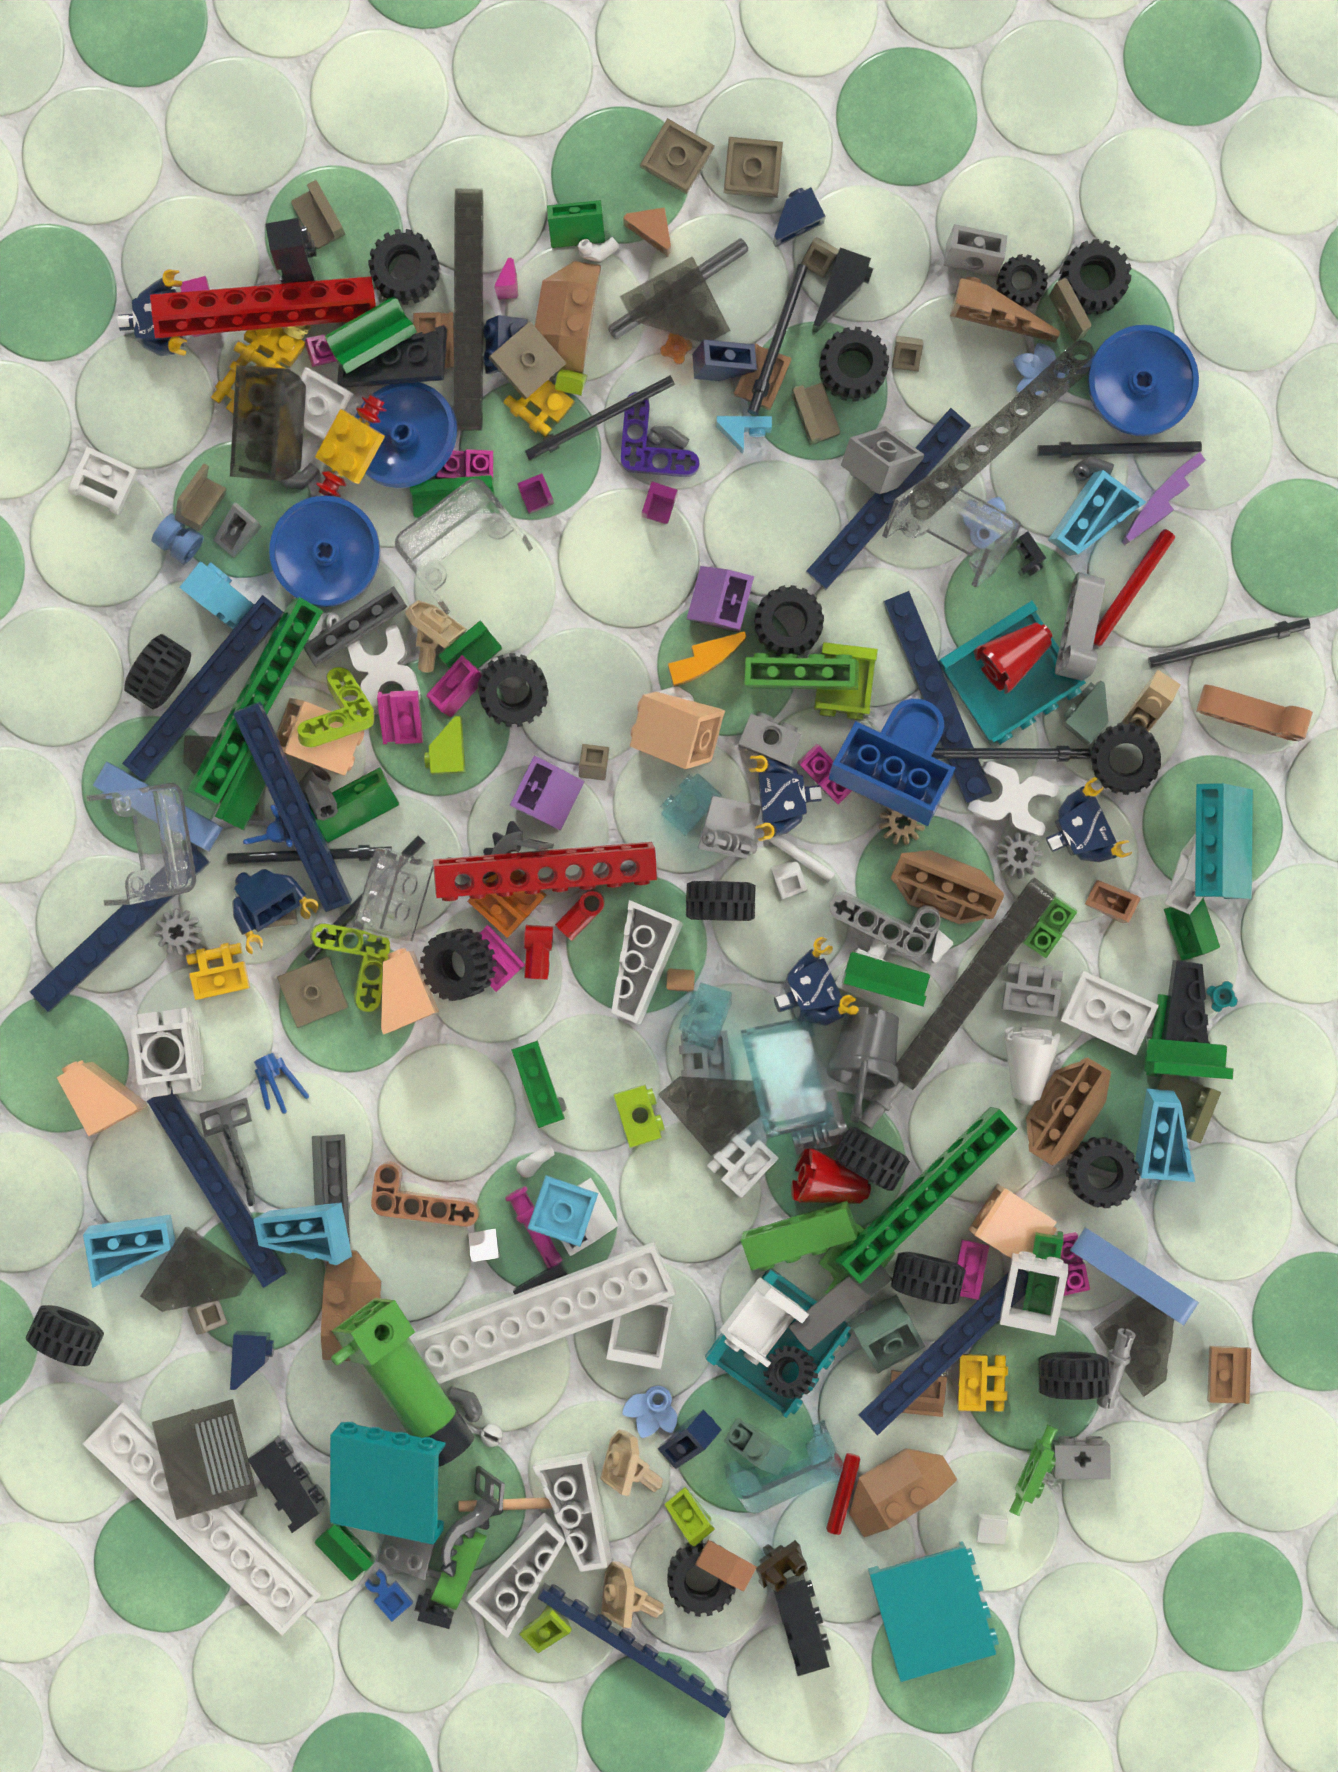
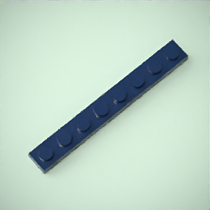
M950 408L915 447L924 454L923 460L897 489L882 494L875 492L806 570V573L827 590L967 432L971 425Z
M910 591L883 601L923 700L935 705L943 716L944 730L940 739L942 747L974 748ZM948 759L949 764L956 768L954 776L966 804L992 793L979 759Z
M262 595L122 764L141 780L146 781L278 623L284 612Z
M261 701L235 711L233 715L325 912L351 903L352 898Z
M190 842L30 991L32 996L47 1012H51L211 862Z
M172 1086L171 1094L156 1096L147 1100L150 1108L261 1286L264 1288L287 1274L288 1271L275 1250L258 1245L253 1215L177 1094H173Z
M1018 1269L1011 1308L1025 1296L1029 1274L1026 1270ZM1009 1271L858 1414L877 1436L1000 1319Z
M544 1583L538 1594L540 1601L720 1716L727 1717L731 1710V1701L728 1700L729 1696L717 1688L713 1691L705 1686L706 1682L698 1675L692 1673L690 1676L682 1671V1666L673 1659L669 1658L666 1661L658 1656V1650L646 1643L644 1646L635 1641L636 1637L625 1629L619 1631L611 1626L612 1621L604 1615H594L588 1611L589 1607L578 1599L572 1601L565 1596L566 1592L557 1585L552 1584L549 1586Z

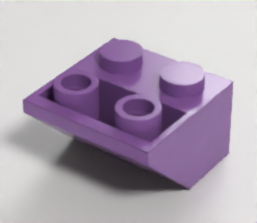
M700 566L686 620L740 633L754 576L729 569Z
M534 756L510 806L561 831L585 781Z

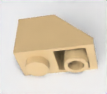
M1157 670L1123 718V724L1135 723L1136 726L1140 727L1141 725L1149 732L1173 702L1181 684Z

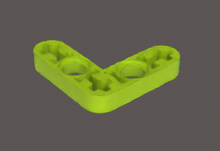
M336 667L327 673L328 690L340 709L300 723L297 731L298 740L302 746L316 747L363 731L374 724L373 707L348 669ZM349 695L357 697L354 701H346L343 698ZM333 722H340L343 724L341 727L333 728L329 726Z
M326 923L315 925L310 932V939L315 946L362 955L354 1003L362 1011H374L379 1006L381 1000L383 962L388 960L387 954L390 952L389 939L385 935L376 932ZM323 928H326V933L336 935V929L340 930L337 937L338 946H333L335 941L325 939L324 943L321 944L320 938L316 937L317 932H322ZM347 933H354L358 938L357 945L353 948H346L343 944V938ZM363 934L367 935L366 941L376 942L377 938H380V943L384 944V948L378 949V952L374 953L373 947L364 946L365 951H360L363 945ZM374 964L379 968V976L375 980H368L365 976V969L367 966ZM363 982L377 985L376 990L370 989V996L374 998L373 1003H368L367 1007H364V1002L360 1001V997L367 994V987H362Z

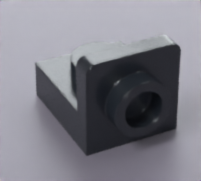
M1027 531L1016 540L1019 544L1016 546L1017 551L1024 560L1028 558L1030 561L1029 564L1018 571L1020 576L1026 573L1029 576L1034 575L1043 568L1041 563L1046 559L1029 531Z
M426 1588L424 1596L418 1595L414 1611L419 1612L417 1621L450 1629L454 1612L449 1611V1607L441 1604H433V1607L429 1606L428 1602L432 1590Z

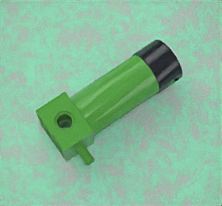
M374 1298L332 1330L342 1346V1349L331 1357L335 1365L338 1366L347 1358L352 1363L363 1364L408 1435L421 1438L430 1437L436 1441L445 1442V1447L439 1454L438 1467L451 1462L469 1448L474 1441V1435L458 1410L453 1407L409 1337L415 1331L395 1300Z

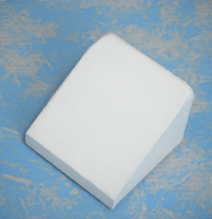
M796 859L771 868L781 899L807 891L801 868Z
M939 929L933 938L930 961L932 963H937L953 945V941Z
M496 1229L468 1233L471 1262L500 1257Z
M978 1514L976 1541L1004 1544L1008 1526L1007 1517Z

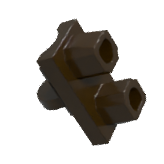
M796 1540L786 1547L779 1545L774 1549L769 1544L764 1546L765 1556L759 1560L761 1565L756 1568L760 1578L758 1580L759 1584L763 1588L769 1586L775 1592L780 1591L787 1584V1579L783 1574L791 1570L795 1576H801L808 1570L807 1563L802 1556L801 1546Z

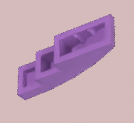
M1200 452L1177 469L1149 498L1122 539L1124 545L1174 510L1168 501L1190 486L1185 476L1206 461Z

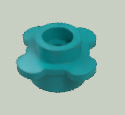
M1224 981L1222 985L1216 987L1209 986L1206 993L1211 998L1212 1010L1220 1012L1225 1007H1235L1237 1005L1238 999L1232 990L1233 984L1231 982ZM1220 994H1224V999L1220 998Z

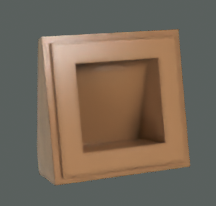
M668 969L666 988L668 990L692 992L694 990L695 972L686 969Z

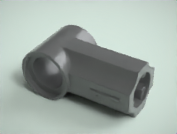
M314 765L307 771L299 785L316 818L324 821L334 817L339 810L328 786L332 780L330 775L321 767Z

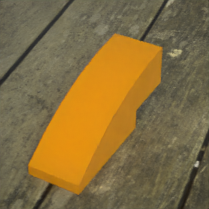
M745 631L693 645L691 648L693 657L668 663L673 687L691 682L722 664L745 641Z

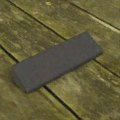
M393 586L306 643L304 650L314 666L317 667L407 608V605Z
M345 1134L312 1136L315 1205L342 1203L350 1243Z
M881 1264L861 1284L847 1276L806 1311L809 1315L803 1323L795 1320L788 1327L809 1351L892 1280V1277Z

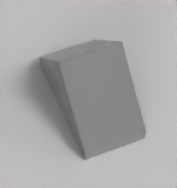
M234 503L217 532L214 541L234 558L262 526L242 507Z

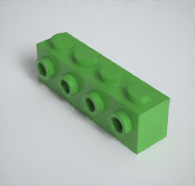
M755 653L754 657L745 658V685L748 688L858 690L859 662L856 659H852V655L841 654L836 655V659H827L822 654H809L808 658H797V654H781V658H770V654Z
M848 1201L744 1231L741 1243L751 1271L755 1269L765 1271L782 1261L792 1263L809 1253L813 1256L822 1254L829 1247L837 1245L838 1248L849 1246L854 1242L853 1240L857 1239L858 1230Z

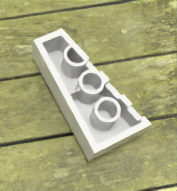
M629 900L611 1013L641 1025L683 926L682 922Z
M586 1451L537 1460L532 1467L536 1476L538 1475L541 1481L542 1489L546 1498L551 1503L556 1520L561 1525L566 1536V1542L580 1572L607 1568L612 1557L592 1452Z
M544 1512L467 1590V1602L507 1639L516 1621L524 1612L525 1606L532 1594L539 1587L545 1572L549 1570L566 1541L562 1528Z

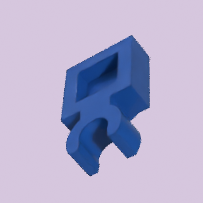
M379 1569L376 1575L380 1578L381 1582L373 1584L368 1578L365 1586L369 1591L379 1594L374 1599V1602L392 1622L409 1608L414 1601L396 1580L389 1586L386 1574Z

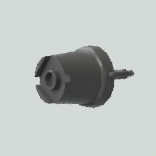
M858 1007V1013L855 1015H850L846 1012L835 1055L829 1060L826 1070L828 1076L833 1080L857 1087L855 1103L850 1115V1119L854 1123L859 1122L862 1117L861 1105L864 1088L886 1090L895 1088L899 1084V1070L896 1066L899 1017L878 1009V1014L869 1012L868 1007Z

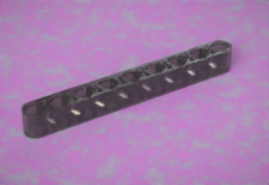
M455 188L454 414L457 422V431H482L483 189Z
M1085 340L1072 343L915 488L910 496V510L913 517L918 520L931 518L1089 372L1093 362V346ZM1084 355L1087 358L1085 360H1078L1075 356ZM1064 373L1067 377L1058 378L1055 374ZM1037 391H1045L1048 395L1040 397L1035 393ZM1018 409H1025L1028 411V413L1025 415H1019L1015 411ZM999 427H1005L1009 431L1006 433H998L996 429ZM984 445L989 449L981 452L976 450V447ZM963 463L968 465L969 468L959 470L956 466ZM939 482H946L949 484V486L947 488L941 489L938 488L936 484ZM920 500H926L929 502V505L919 507L916 503Z
M1035 877L1026 885L896 1063L900 1082L911 1090L919 1084L1056 896L1053 890Z

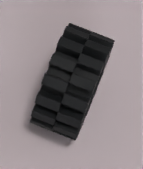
M1019 254L1016 258H1009L1008 262L1003 264L998 274L996 285H998L997 291L1021 307L1026 305L1027 308L1042 297L1048 284V273H1045L1046 268L1044 264L1042 266L1039 264L1040 260L1038 258L1033 260L1031 259L1032 255L1027 254L1026 257H1023V254ZM1020 271L1028 273L1032 278V287L1026 291L1017 290L1012 284V276Z
M783 1346V1349H775L776 1355L770 1354L768 1356L771 1359V1364L767 1367L768 1371H763V1375L768 1378L765 1380L766 1385L771 1386L769 1389L789 1399H794V1397L799 1399L803 1397L802 1393L806 1395L810 1393L808 1387L814 1388L816 1383L812 1382V1379H817L818 1374L814 1372L818 1368L817 1364L812 1363L814 1361L813 1357L794 1346ZM795 1362L799 1367L798 1377L795 1381L786 1383L782 1377L783 1369L786 1364Z

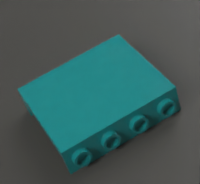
M1033 600L938 661L942 671L990 745L995 741L1001 745L1013 737L1011 731L1020 726L1023 731L1036 722L1034 716L1043 711L1045 716L1059 707L1057 702L1065 696L1069 701L1082 693L1080 687L1086 683L1084 680L1081 681L1055 674L1059 646L1053 637L1051 638L1052 645L1012 691L1004 694V689L1001 691L997 690L982 672L981 668L984 667V663L981 659L976 661L974 649L1033 623L1044 624L1036 612L1038 608Z
M1225 783L1196 784L1195 897L1252 899L1253 789Z
M772 1268L766 1270L761 1277L805 1311L818 1302ZM843 1321L809 1351L788 1327L766 1355V1358L771 1362L768 1356L770 1354L776 1355L775 1349H783V1346H794L813 1357L814 1361L812 1363L817 1364L818 1368L814 1372L819 1374L822 1368L827 1370L834 1361L835 1356L833 1353L838 1346L843 1347L851 1337L849 1332L851 1327L846 1321ZM721 1333L706 1353L705 1360L714 1366L717 1365L782 1412L785 1418L790 1413L794 1415L803 1403L801 1398L794 1397V1399H789L772 1392L769 1389L771 1386L766 1385L765 1382L768 1378L763 1375V1371H768V1368L761 1362L757 1365L753 1364L744 1356L746 1352L741 1348L738 1352L733 1350L725 1343L727 1338ZM795 1362L786 1364L782 1372V1377L786 1383H791L797 1379L799 1374L798 1365ZM817 1377V1379H816V1378H813V1379H812V1382H814V1383H816V1384H817L818 1381H819V1378H818V1377ZM808 1387L810 1392L814 1389L813 1387Z
M341 1422L330 1435V1523L434 1545L444 1531V1521L438 1520L439 1454L445 1447V1442L436 1441L430 1437L411 1436L405 1432L386 1431L379 1427L361 1426L354 1422Z
M963 1541L959 1542V1547L879 1569V1566L868 1568L900 1682L997 1655L994 1646L999 1644L995 1629H989L987 1619L991 1618L987 1601L981 1602L979 1592L984 1591L979 1574L974 1576L971 1565L976 1564L972 1549H966Z

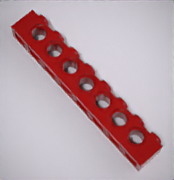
M371 276L150 295L155 338L350 322L376 307Z
M652 842L433 859L436 898H442V901H455L459 896L481 899L485 898L486 894L497 893V896L507 897L513 895V892L524 891L525 894H538L544 889H552L553 892H564L568 890V887L590 890L596 888V885L604 884L607 887L615 888L621 887L623 883L634 882L635 885L650 884V881L657 880L656 852ZM631 860L634 862L631 870L623 871L620 869L624 861ZM597 863L607 864L606 870L602 873H595L593 868ZM571 865L580 867L579 872L575 875H567L565 872ZM549 867L552 869L550 876L546 878L538 876L540 869ZM514 870H523L525 872L524 877L520 880L512 879L510 875ZM487 872H495L497 874V878L493 882L484 881L483 876ZM460 874H466L470 879L466 884L461 885L455 882L456 877Z

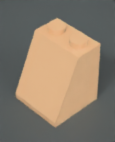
M652 692L642 696L637 706V720L631 729L632 739L630 747L683 769L712 761L725 710L660 692Z
M289 698L276 733L284 753L345 776L346 772L350 771L354 764L355 757L353 754L356 745L359 746L363 740L364 730L316 747L302 746L298 740L297 729L299 724L332 711L303 700ZM333 722L329 726L333 728L341 727L343 724L340 722Z
M401 948L387 954L389 960L383 962L381 1020L383 1035L439 1012L429 986L424 983L426 978L424 974L421 975V967L414 951L407 952L406 948Z
M83 1060L75 1061L62 1068L64 1074L57 1077L88 1136L100 1133L148 1107L146 1101L94 1062L84 1063Z
M997 1184L968 1230L1012 1259L1013 1253L1019 1254L1021 1251L1032 1253L1036 1232L1054 1235L1057 1230L1054 1226L1057 1222L1008 1189Z

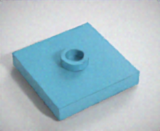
M546 1175L528 1229L580 1247L598 1193Z

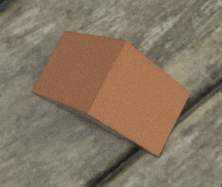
M665 207L627 213L623 217V225L667 257L671 253V243Z
M1096 880L1085 905L1121 923H1129L1141 898Z
M710 1540L707 1541L695 1564L743 1592L757 1568L752 1563Z

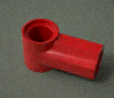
M593 890L586 892L555 925L566 937L573 941L604 909L605 899L603 895ZM590 895L596 896L600 902L599 908L595 911H590L585 906V899Z
M526 925L524 949H526L524 978L548 980L549 957L553 946V926Z

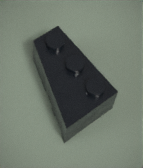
M299 218L266 223L270 252L276 269L282 272V276H280L281 284L317 281L312 258L317 257L314 240H312L311 234L308 233L307 226H302Z
M278 1435L254 1452L247 1460L264 1488L269 1489L277 1500L274 1503L277 1510H284L292 1523L288 1525V1528L293 1533L321 1512L326 1504L324 1500L326 1495L318 1484L313 1485L308 1478L310 1473L304 1463L296 1461L292 1455L294 1450L286 1439L281 1440Z
M804 1573L801 1576L786 1578V1586L778 1592L774 1591L795 1663L797 1676L830 1667L826 1651L831 1650L827 1633L821 1634L818 1624L823 1623L819 1606L814 1608L811 1597L816 1596L812 1581H806Z

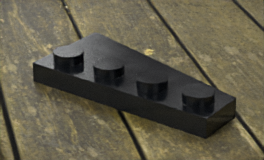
M442 325L435 327V331L423 334V332L414 334L412 338L398 343L347 374L338 365L337 384L347 388L444 380L447 328Z
M1173 960L1162 1040L1210 1044L1207 1033V1025H1209L1208 1014L1205 1013L1204 1003L1206 993L1203 964Z

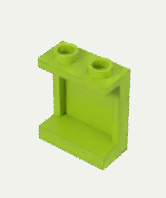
M823 642L821 654L825 655V658L836 659V655L844 654L852 655V659H856L859 662L858 690L816 689L814 710L820 711L819 715L836 717V713L847 714V719L863 720V716L868 717L870 715V701L878 649Z

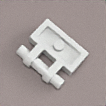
M746 1126L738 1133L734 1132L730 1136V1142L721 1151L717 1150L713 1155L714 1159L707 1165L714 1173L723 1166L727 1173L721 1180L740 1198L779 1159L759 1139L750 1146L746 1139L752 1132ZM740 1148L745 1153L733 1164L729 1158Z

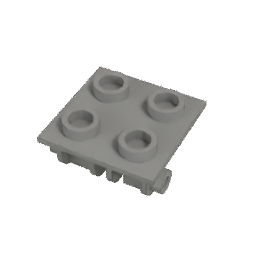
M712 795L698 849L746 859L751 853L755 854L757 843H754L752 838L761 806Z
M836 1088L783 1102L796 1155L801 1154L806 1148L818 1150L840 1144L848 1131Z
M385 1535L378 1562L425 1580L427 1571H429L428 1566L431 1555H433L432 1550L435 1547V1543L432 1545Z

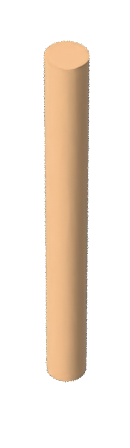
M546 1497L503 1499V1510L552 1509L551 1503ZM477 1500L459 1501V1512H472L476 1507Z

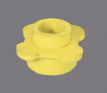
M311 326L284 327L283 331L293 338L303 339L305 334H308V330H311Z

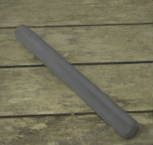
M739 238L610 324L608 327L610 334L615 339L620 338L746 254L749 249L746 242Z

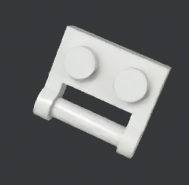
M87 447L69 484L68 493L86 497L110 508V512L119 515L123 510L125 500L139 471ZM84 478H90L116 490L115 498L83 485Z

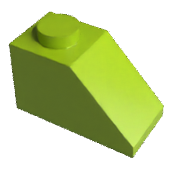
M455 716L429 745V752L424 754L425 768L430 769L432 775L465 773L463 724L460 716Z

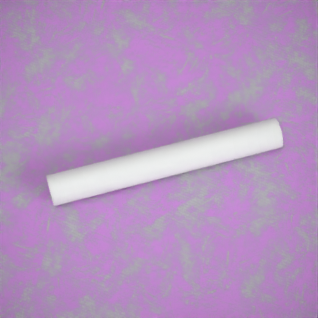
M779 835L768 839V841L827 882L834 876V872Z

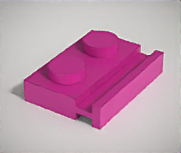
M418 690L390 691V694L378 692L377 701L383 744H387V742H395V744L423 743Z
M487 925L480 933L482 934L481 939H487L490 942L488 945L489 949H493L495 955H492V959L496 960L497 966L493 967L492 970L496 973L495 977L489 980L492 982L490 986L497 992L525 964L496 932Z

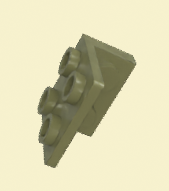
M1162 1074L1156 1089L1172 1090L1175 1092L1182 1105L1186 1137L1201 1144L1221 1092L1178 1075Z

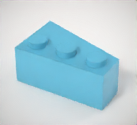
M200 561L179 587L232 629L238 625L254 605L230 585L232 579L211 562L206 566Z
M1146 1089L1135 1161L1139 1165L1137 1171L1140 1177L1145 1179L1195 1182L1182 1105L1172 1090Z
M171 1214L89 1226L83 1234L92 1288L114 1276L124 1273V1271L138 1264L140 1265L171 1250L175 1242Z

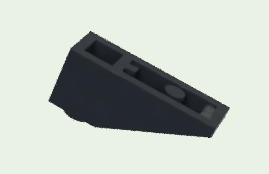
M840 247L812 331L817 333L861 290L863 282L869 283L874 269L869 267L870 257Z

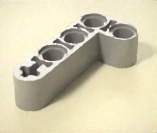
M1077 572L1074 577L1055 667L1056 675L1083 681L1094 672L1098 653L1097 651H1092L1105 588L1104 578Z
M844 891L835 893L831 897L829 904L831 914L838 920L911 957H920L927 951L941 923L938 909L931 905L920 907L911 923L908 924ZM844 899L847 901L846 906L854 910V905L859 906L855 910L854 918L850 917L851 911L846 908L838 911L835 902L840 903ZM862 912L872 913L874 916L873 922L870 924L861 923L858 917ZM924 913L934 914L936 920L933 924L924 925L921 923L920 918ZM888 924H893L898 927L899 931L897 935L889 937L884 934L883 928ZM912 937H919L922 939L923 945L919 949H911L907 944L908 940Z

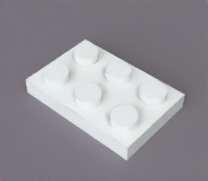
M1082 971L1059 1021L1136 1055L1159 1005Z

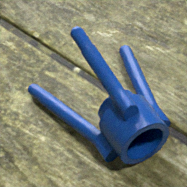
M271 805L270 809L276 819L269 824L266 834L244 839L243 844L271 840L275 843L286 842L288 847L292 846V839L275 805Z
M271 1053L254 1061L257 1068L254 1071L259 1081L266 1110L271 1108L265 1083L268 1080L283 1114L287 1113L284 1101L274 1080V1077L280 1075L279 1069L282 1070L305 1099L309 1098V1094L286 1067L282 1057L276 1059L275 1054Z

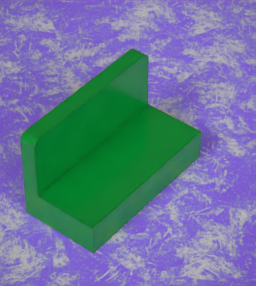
M601 200L547 205L552 248L578 246L579 242L584 239H588L593 244L605 242Z
M480 620L438 656L449 669L461 655L479 669L501 651L502 646Z
M1204 897L1190 914L1172 906L1164 909L1181 961L1198 957L1220 948Z
M332 1524L315 1540V1545L350 1581H354L363 1571L366 1572L376 1559L346 1526Z

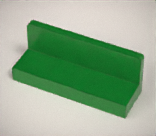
M393 296L327 334L325 340L337 363L347 374L416 334L417 331L414 324L405 315L398 299Z
M492 475L426 480L410 487L415 518L493 513L496 510Z
M248 749L215 814L216 818L243 831L248 825L267 787L250 749Z
M379 767L332 792L339 810L334 817L324 821L317 819L309 804L322 835L327 842H331L399 806V801L392 791L384 772Z
M851 952L842 983L924 1007L927 997L925 993L930 975Z
M1147 1039L1145 1072L1233 1080L1234 1068L1226 1067V1045Z
M538 1040L511 1049L538 1128L564 1120L565 1117Z
M1057 1231V1236L1036 1232L1032 1251L1036 1255L1035 1258L1047 1260V1257H1055L1060 1259L1063 1246V1232ZM1029 1271L1022 1310L1051 1315L1057 1276Z

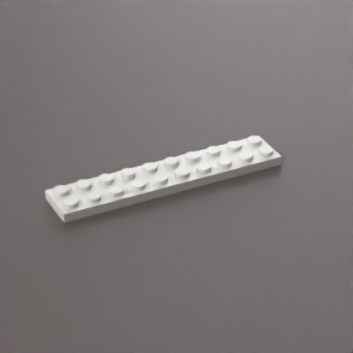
M652 1242L414 1333L409 1338L437 1382L441 1384L674 1296L676 1290L656 1244Z
M124 1402L83 1443L93 1455L281 1635L322 1594L216 1491V1494L212 1495L210 1485Z

